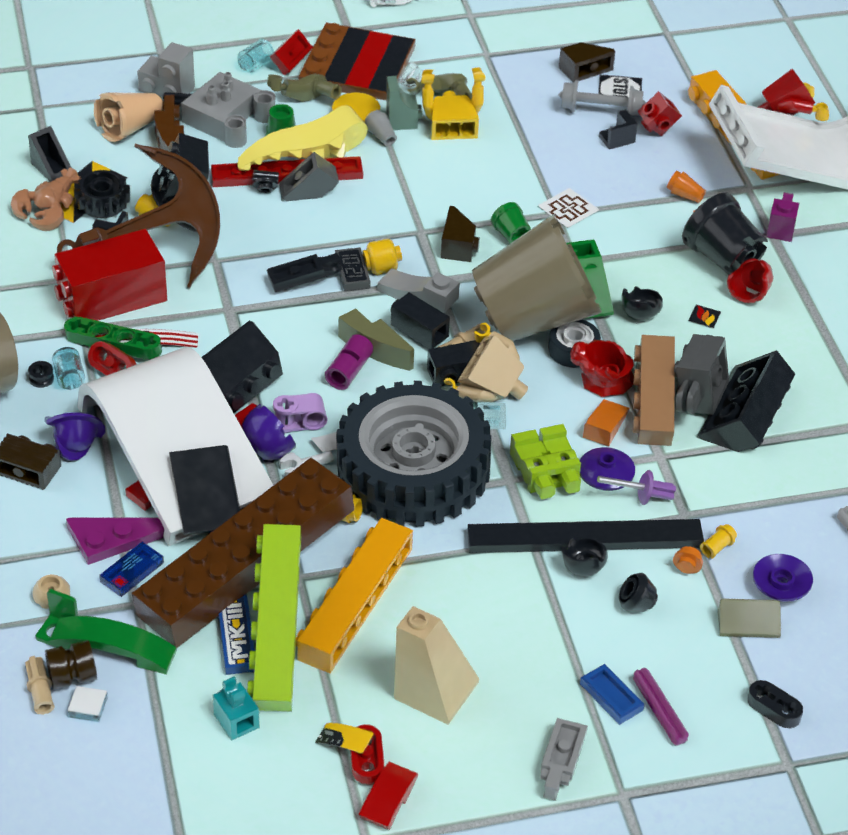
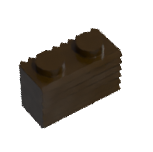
M9 433L0 443V475L11 480L15 479L21 483L25 482L27 485L30 484L32 487L36 486L44 490L62 466L60 450L51 444L43 445L31 441L26 436H15Z

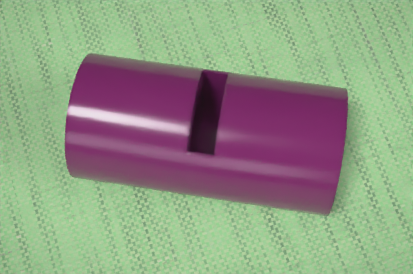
M358 334L352 335L325 371V379L332 387L338 390H345L349 387L373 353L374 348L370 340Z

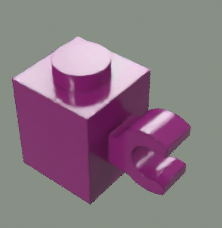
M784 192L782 200L774 198L766 238L792 242L800 204L792 202L794 194Z

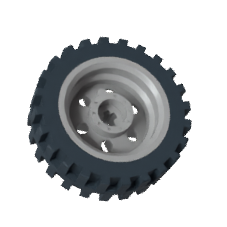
M415 380L414 385H403V381L394 382V387L387 389L382 385L377 387L376 393L369 395L367 392L361 395L358 405L351 403L347 408V416L342 415L339 421V429H337L336 433L338 477L351 486L352 495L361 499L362 512L366 515L372 511L376 513L377 520H380V518L393 519L396 524L402 526L405 525V522H416V527L424 526V521L434 520L435 524L444 522L445 516L451 514L455 518L461 515L462 507L464 506L470 509L476 504V495L481 497L485 492L486 483L489 482L490 424L488 420L484 421V412L480 407L473 408V400L466 396L462 399L459 397V391L452 387L447 391L441 389V384L433 382L432 386L422 385V381Z

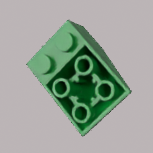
M595 239L566 243L567 245L571 243L597 298L595 302L600 305L602 310L601 313L588 318L614 315L603 260Z

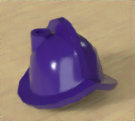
M78 412L63 413L53 417L46 416L44 422L53 428L55 448L60 450V455L68 461L79 460L85 456L95 437L102 438L106 432L104 422L90 414Z

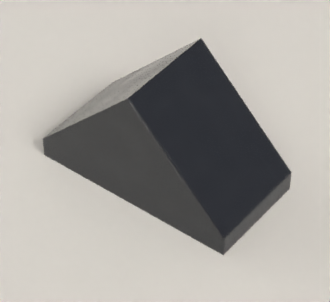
M52 126L28 135L31 164L50 182L62 176L61 171L63 169L68 170L71 165Z

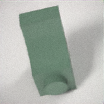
M387 76L386 114L393 130L418 129V119H422V105L417 104L416 95L407 94L400 88L397 76Z

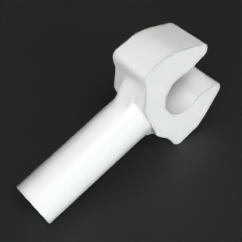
M331 451L301 459L294 452L288 453L280 459V470L286 469L285 476H287L309 458H313L321 465L334 462L333 454Z

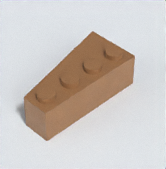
M641 335L640 345H635L634 362L637 363L636 369H634L633 384L637 385V392H634L633 409H637V416L633 418V433H637L638 444L671 446L674 436L675 336Z

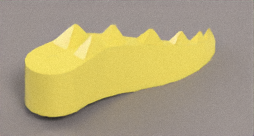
M341 106L319 119L291 128L281 129L259 139L238 157V170L249 171L252 164L261 165L263 160L267 159L279 161L281 157L308 158L313 152L323 158L344 157L346 152L364 140L368 127L350 106Z

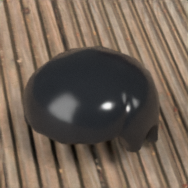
M635 286L633 291L628 293L627 289L624 288L622 291V307L629 317L636 320H646L660 313L663 307V298L658 291L652 289H640L638 286Z
M585 537L578 540L572 538L567 548L565 546L561 547L566 569L576 576H593L605 566L608 560V552L605 545L595 538Z

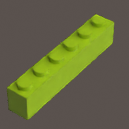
M264 524L263 535H257V553H262L261 563L255 564V582H260V591L254 592L253 611H258V621H252L251 640H256V651H250L249 670L255 671L254 681L248 680L247 692L258 706L259 711L292 712L301 525Z

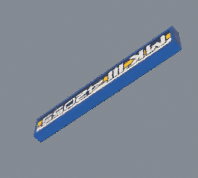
M246 594L219 613L226 675L255 671L249 670L250 651L255 650L254 642L251 640V620Z

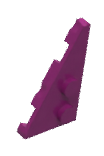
M70 517L66 519L67 528L88 565L164 538L165 529L159 518Z

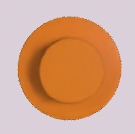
M685 546L675 553L673 563L681 572L693 574L701 570L703 560L699 550L694 547Z

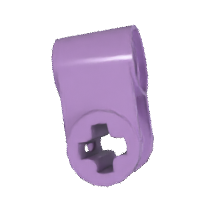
M317 393L282 395L273 401L275 416L285 426L282 428L285 433L301 430H318L327 424L328 419L323 399Z

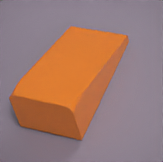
M603 399L586 421L583 438L610 446L629 412V407Z

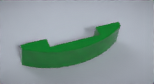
M92 616L59 618L49 639V645L62 646L64 649H69L72 643L89 640L91 648L137 659V667L166 675L177 651V647L151 632L120 621Z

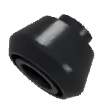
M641 572L630 575L624 581L619 592V602L626 611L645 612L653 608L658 599L655 585L646 574Z

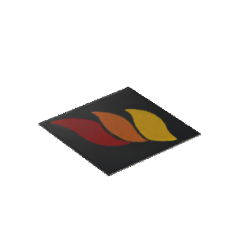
M696 304L688 321L714 328L721 311Z

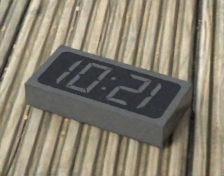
M361 247L335 250V253H338L341 259L342 270H340L339 274L344 291L369 289L371 281Z

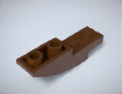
M164 95V110H154L158 148L166 151L170 142H175L178 133L184 134V125L179 124L180 106L175 105L174 95Z

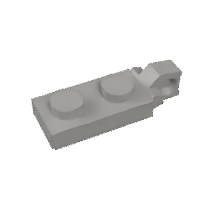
M561 718L556 719L541 764L540 779L546 780L543 798L556 801L560 785L568 786L569 782L572 781L587 734V725Z

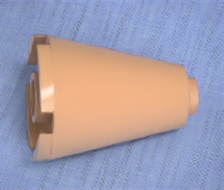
M106 92L100 94L99 96L101 97L95 100L94 103L97 127H102L105 132L101 133L102 136L110 142L120 141L154 121V110H164L163 100L155 93Z

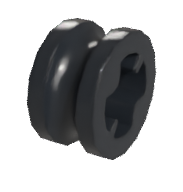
M37 361L29 366V381L34 387L44 388L54 382L53 366L49 362Z

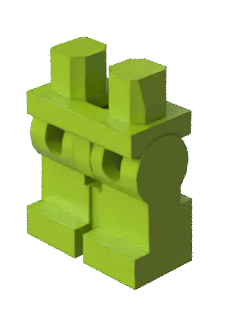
M564 424L539 428V436L536 429L511 434L510 456L518 471H521L525 483L528 484L527 488L530 493L537 492L541 499H547L555 495L556 488L564 487L565 491L569 494L580 491L581 463L579 458H577L576 452L570 446Z

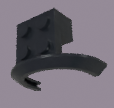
M178 133L175 142H170L167 151L185 158L208 180V141ZM159 166L151 179V192L158 207L171 201L176 196L179 188L177 177L173 172L162 166ZM177 223L186 229L197 232L196 229L187 223Z

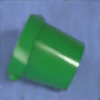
M277 104L270 108L266 136L278 130L296 126L294 110L291 106Z
M508 202L501 205L491 216L490 222L492 226L510 243L531 229L521 207L516 202Z

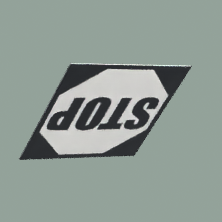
M600 74L598 94L629 97L630 86L642 91V78Z

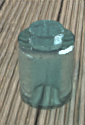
M259 39L238 53V64L242 70L252 73L271 61L269 56L274 52V49L267 40Z
M62 347L56 350L52 355V362L59 386L67 390L80 387L85 381V374L79 352L73 347Z

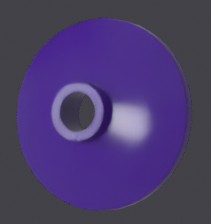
M595 448L586 452L580 459L581 478L585 483L599 490L614 491L624 487L597 482L598 476L631 482L635 476L633 460L626 453L615 448Z
M788 554L765 556L756 563L753 570V580L756 587L764 595L775 600L795 601L806 596L812 588L813 575L810 568L802 560Z

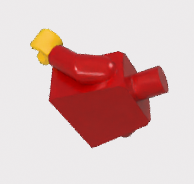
M793 68L761 92L766 102L758 106V108L792 116L799 112L805 114L815 112L816 120L827 121L829 119L827 104L822 102L813 105L815 104L813 100L814 87L808 83H803Z

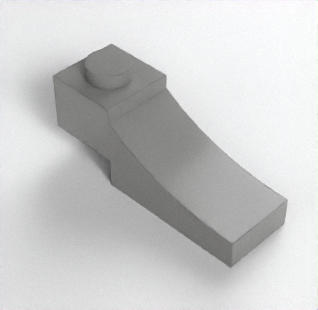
M391 268L377 283V291L390 297L400 299L410 292L444 313L459 298L460 282L438 272L433 277H422L406 274Z

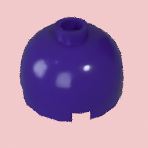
M258 404L244 418L241 427L256 455L261 459L268 461L278 460L296 448V443L290 434L286 437L284 436L285 432L282 428L285 426L266 406L261 407V404Z

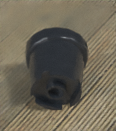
M728 192L718 193L702 203L690 216L682 232V240L686 246L704 254L728 275L737 270L748 259L755 258L760 260L767 249L763 242H768V239L741 211L739 202Z

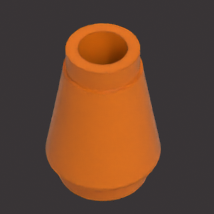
M676 171L667 185L672 194L697 203L701 202L706 193V190L684 171L682 173Z

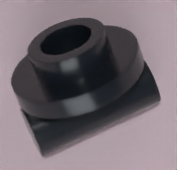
M253 170V187L262 193L272 192L273 189L278 187L279 172Z

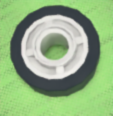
M578 320L553 328L549 334V354L555 362L562 366L580 368V366L571 362L570 352L572 346L579 341L588 344L593 340H601L600 332L592 323L586 320Z

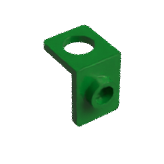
M49 589L47 592L50 615L35 635L37 641L48 645L50 637L47 635V631L52 627H56L59 618L78 616L76 599L53 589Z

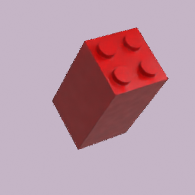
M146 229L54 254L55 265L52 266V271L58 285L54 286L58 301H63V308L67 318L83 317L99 321L168 301L165 260Z

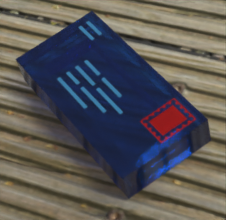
M142 541L99 575L100 582L122 597L164 563V556Z

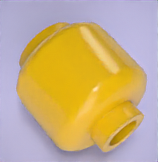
M389 238L369 242L366 250L362 251L367 271L371 270L374 275L388 273L391 268L397 270L398 261H402L400 246H394L393 241Z

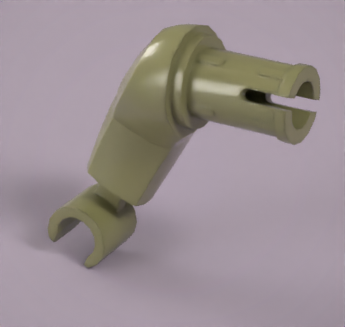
M446 73L435 75L434 81L431 84L434 93L453 91L456 95H467L470 100L472 98V93L466 85L468 79L463 74ZM415 78L406 80L407 84H416L414 89H407L412 95H417L424 87V84H421Z
M310 74L299 80L285 79L283 83L282 76L268 75V87L276 92L281 91L282 95L301 102L313 100L321 95L336 100L342 92L340 85L327 81L326 77L321 74Z

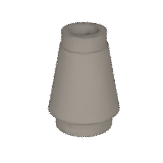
M375 110L367 115L365 119L368 127L367 130L384 143L385 146L394 144L397 136L387 114L380 110Z

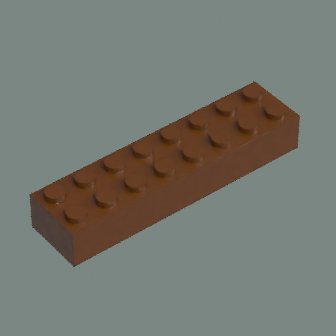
M309 458L133 591L131 594L137 617L178 648L218 617L219 613L260 584V582H255V564L261 563L262 553H257V535H263L264 524L301 525L302 551L354 511L351 486L316 460Z

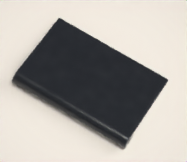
M227 445L169 452L184 535L214 531L240 511Z

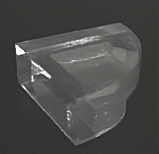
M411 62L398 79V82L405 87L416 86V84H407L406 80L415 78L418 82H421L423 70Z

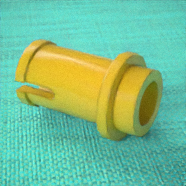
M729 524L719 525L716 528V532L700 544V549L707 558L713 559L727 545L732 546L735 543L737 533Z

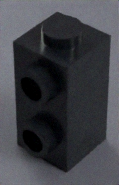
M408 292L402 298L395 300L391 305V326L429 349L435 348L449 337L450 316L412 293Z
M474 340L428 349L427 371L432 382L446 386L447 384L444 383V380L451 378L455 384L459 383L457 382L480 343Z

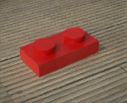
M298 29L269 57L283 75H286L310 52L313 46Z

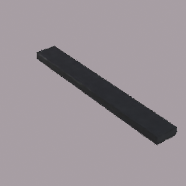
M700 519L468 524L467 526L469 553L561 551L562 546L567 548L572 538L578 540L585 537L599 540L605 545L607 550L682 548L685 546L700 548V544L704 542Z

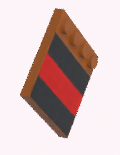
M326 22L298 76V80L310 74H321L326 77L327 81L340 85L343 93H365L373 96L375 99L386 101L387 76H397L399 84L416 47V39Z

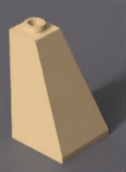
M412 606L396 627L394 699L449 725L479 683V677L442 620Z

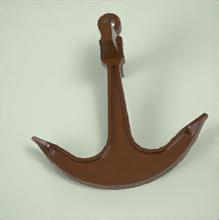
M135 143V148L143 152L153 162L173 172L177 177L179 188L176 196L168 203L108 230L97 227L80 233L76 242L69 239L62 240L57 245V253L62 252L66 246H71L73 249L142 229L148 231L173 223L184 222L196 229L199 235V245L192 262L190 279L187 288H191L192 284L207 267L218 244L220 212L216 196L205 176L185 158L160 148Z

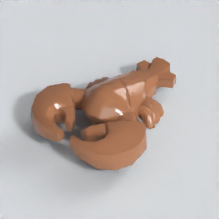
M71 167L68 170L63 169L60 178L51 182L44 181L35 188V191H28V189L17 191L11 200L13 214L19 219H27V215L22 210L26 209L27 213L31 214V201H34L39 209L44 210L34 214L37 219L30 217V223L42 231H52L58 228L64 220L62 204L65 208H68L74 199L68 193V190L72 183H78V180L81 179L77 171Z

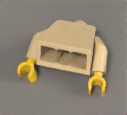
M485 322L481 323L480 329L486 333L480 334L474 331V338L480 345L457 382L460 385L456 386L451 378H446L444 383L458 390L459 397L462 399L468 396L473 402L493 403L494 401L505 399L509 393L520 400L526 394L528 386L518 379L524 369V365L520 361V356L514 342L496 331L490 332V326Z

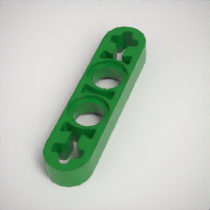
M83 317L70 318L64 324L66 339L72 343L91 347L94 343L102 341L112 344L129 356L147 360L159 357L162 354L161 339L154 333ZM98 334H107L102 337H95ZM124 339H131V341H128V342H124V343H120V342H119V341L124 340Z

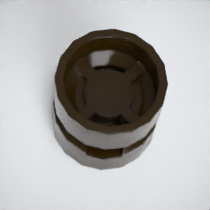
M89 640L72 643L68 650H65L62 646L45 650L48 673L54 690L71 686L72 681L75 679L79 683L97 680L96 665Z

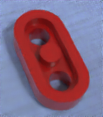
M96 342L90 347L88 352L90 365L106 376L123 370L125 366L129 368L137 365L131 356L110 343Z
M363 724L357 726V728L373 733V736L363 753L350 750L352 775L362 784H374L384 769L382 735L375 726Z

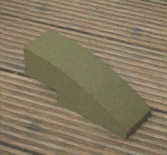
M356 308L338 317V337L345 343L352 335H362L369 339L373 345L374 350L370 358L408 371L414 369V348L382 319L372 323Z

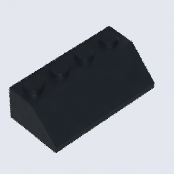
M250 320L201 357L208 366L233 413L283 375L278 351L256 324Z
M777 350L734 367L729 376V383L714 414L708 415L698 434L701 440L736 452L749 448L755 449L763 443L764 436L772 425L773 418L781 407L785 394L791 388L790 384L795 376V372Z

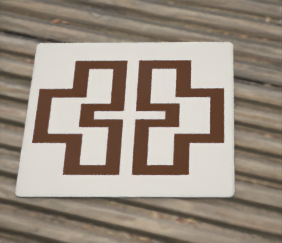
M570 188L538 205L550 216L554 214L558 221L567 228L599 211L597 207Z

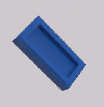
M606 664L581 677L580 685L619 725L644 711L645 704Z

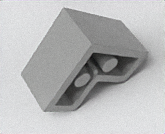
M171 42L158 57L151 55L137 71L139 91L155 93L162 98L165 92L191 93L195 88L193 48Z

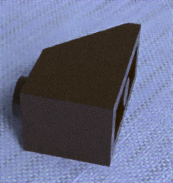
M583 42L560 48L559 69L572 82H575V80H585L614 70L616 51L613 48Z
M449 206L441 239V258L471 262L473 253H478L480 237H476V225L455 206Z

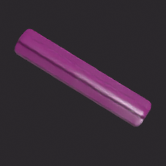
M645 667L636 670L633 680L672 743L676 746L686 743L689 733L650 671Z

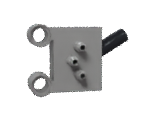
M219 72L193 94L164 93V95H174L175 105H179L182 108V123L224 141L231 148H240L247 143L246 119L254 114L256 121L268 123L269 110L272 106L276 105V98L273 92L260 90L235 79L230 72Z

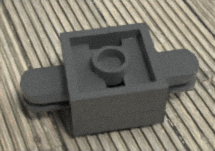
M693 334L689 343L685 344L683 355L680 361L675 363L674 367L675 377H678L676 392L677 412L684 413L687 411L689 414H714L729 383L725 337Z

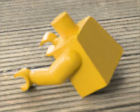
M480 67L471 68L474 78L471 100L469 96L456 95L453 91H446L442 96L434 98V90L431 84L434 81L435 75L432 74L433 70H423L421 84H424L422 88V105L426 117L432 120L431 140L478 138V113L484 103V86L482 82L486 80L485 74Z

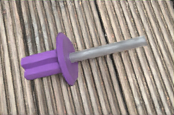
M651 470L645 471L639 483L598 476L597 478L599 483L638 489V498L642 505H646L651 497L673 500L674 493L676 492V486L673 483L654 480Z

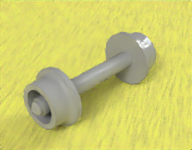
M575 80L573 83L564 82L563 91L558 94L562 98L561 107L568 108L573 113H575L576 101L624 106L628 107L627 111L631 116H640L638 110L646 103L643 100L644 91L636 90L633 86H630L629 97L577 92L578 80Z

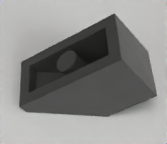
M313 152L287 175L279 185L283 200L296 201L322 198L336 187L339 179L336 167Z

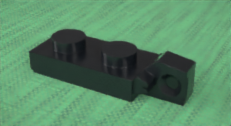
M338 253L324 257H318L317 254H313L268 268L267 275L276 293L334 275L342 270V264Z

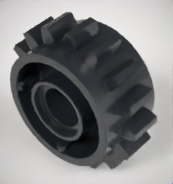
M97 170L90 172L82 179H79L78 185L74 187L75 204H78V209L95 218L113 217L123 209H126L127 203H130V185L126 184L125 178L122 179L120 175L112 171Z

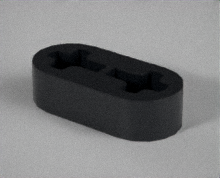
M758 680L751 684L747 697V702L751 708L783 728L790 729L799 725L803 714V706L799 700L766 680Z

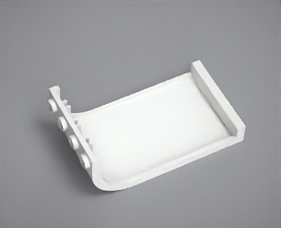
M720 85L709 106L743 166L848 189V116L832 122H816L738 103L730 88Z
M183 347L80 386L77 404L80 413L87 414V409L95 405H99L165 529L163 537L168 547L204 533L184 535L169 452L227 445L240 510L273 486L208 366L191 347Z

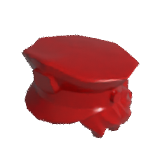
M593 340L588 344L579 341L572 346L570 352L571 362L580 366L585 389L605 397L623 395L633 386L634 375L631 370L634 366V360L625 353L620 345L613 341Z

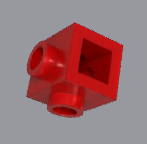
M659 91L638 110L643 119L641 121L643 127L650 133L655 131L660 136L682 117L674 103Z

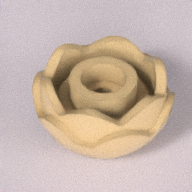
M50 574L43 576L33 587L34 601L45 609L49 608L47 598L49 589L70 596L69 583L59 575Z

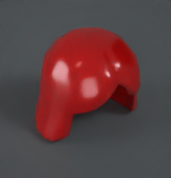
M748 259L728 276L727 288L731 295L741 302L755 303L756 301H761L772 285L774 278L772 268L764 260ZM746 287L755 290L759 293L753 294L751 292H748Z

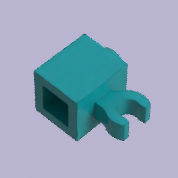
M235 676L223 681V689L213 694L214 716L231 741L260 728L259 708L242 683L236 684Z

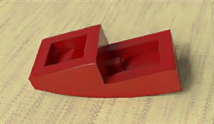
M388 761L370 790L358 814L359 817L390 830L402 803L406 804L418 778V773Z

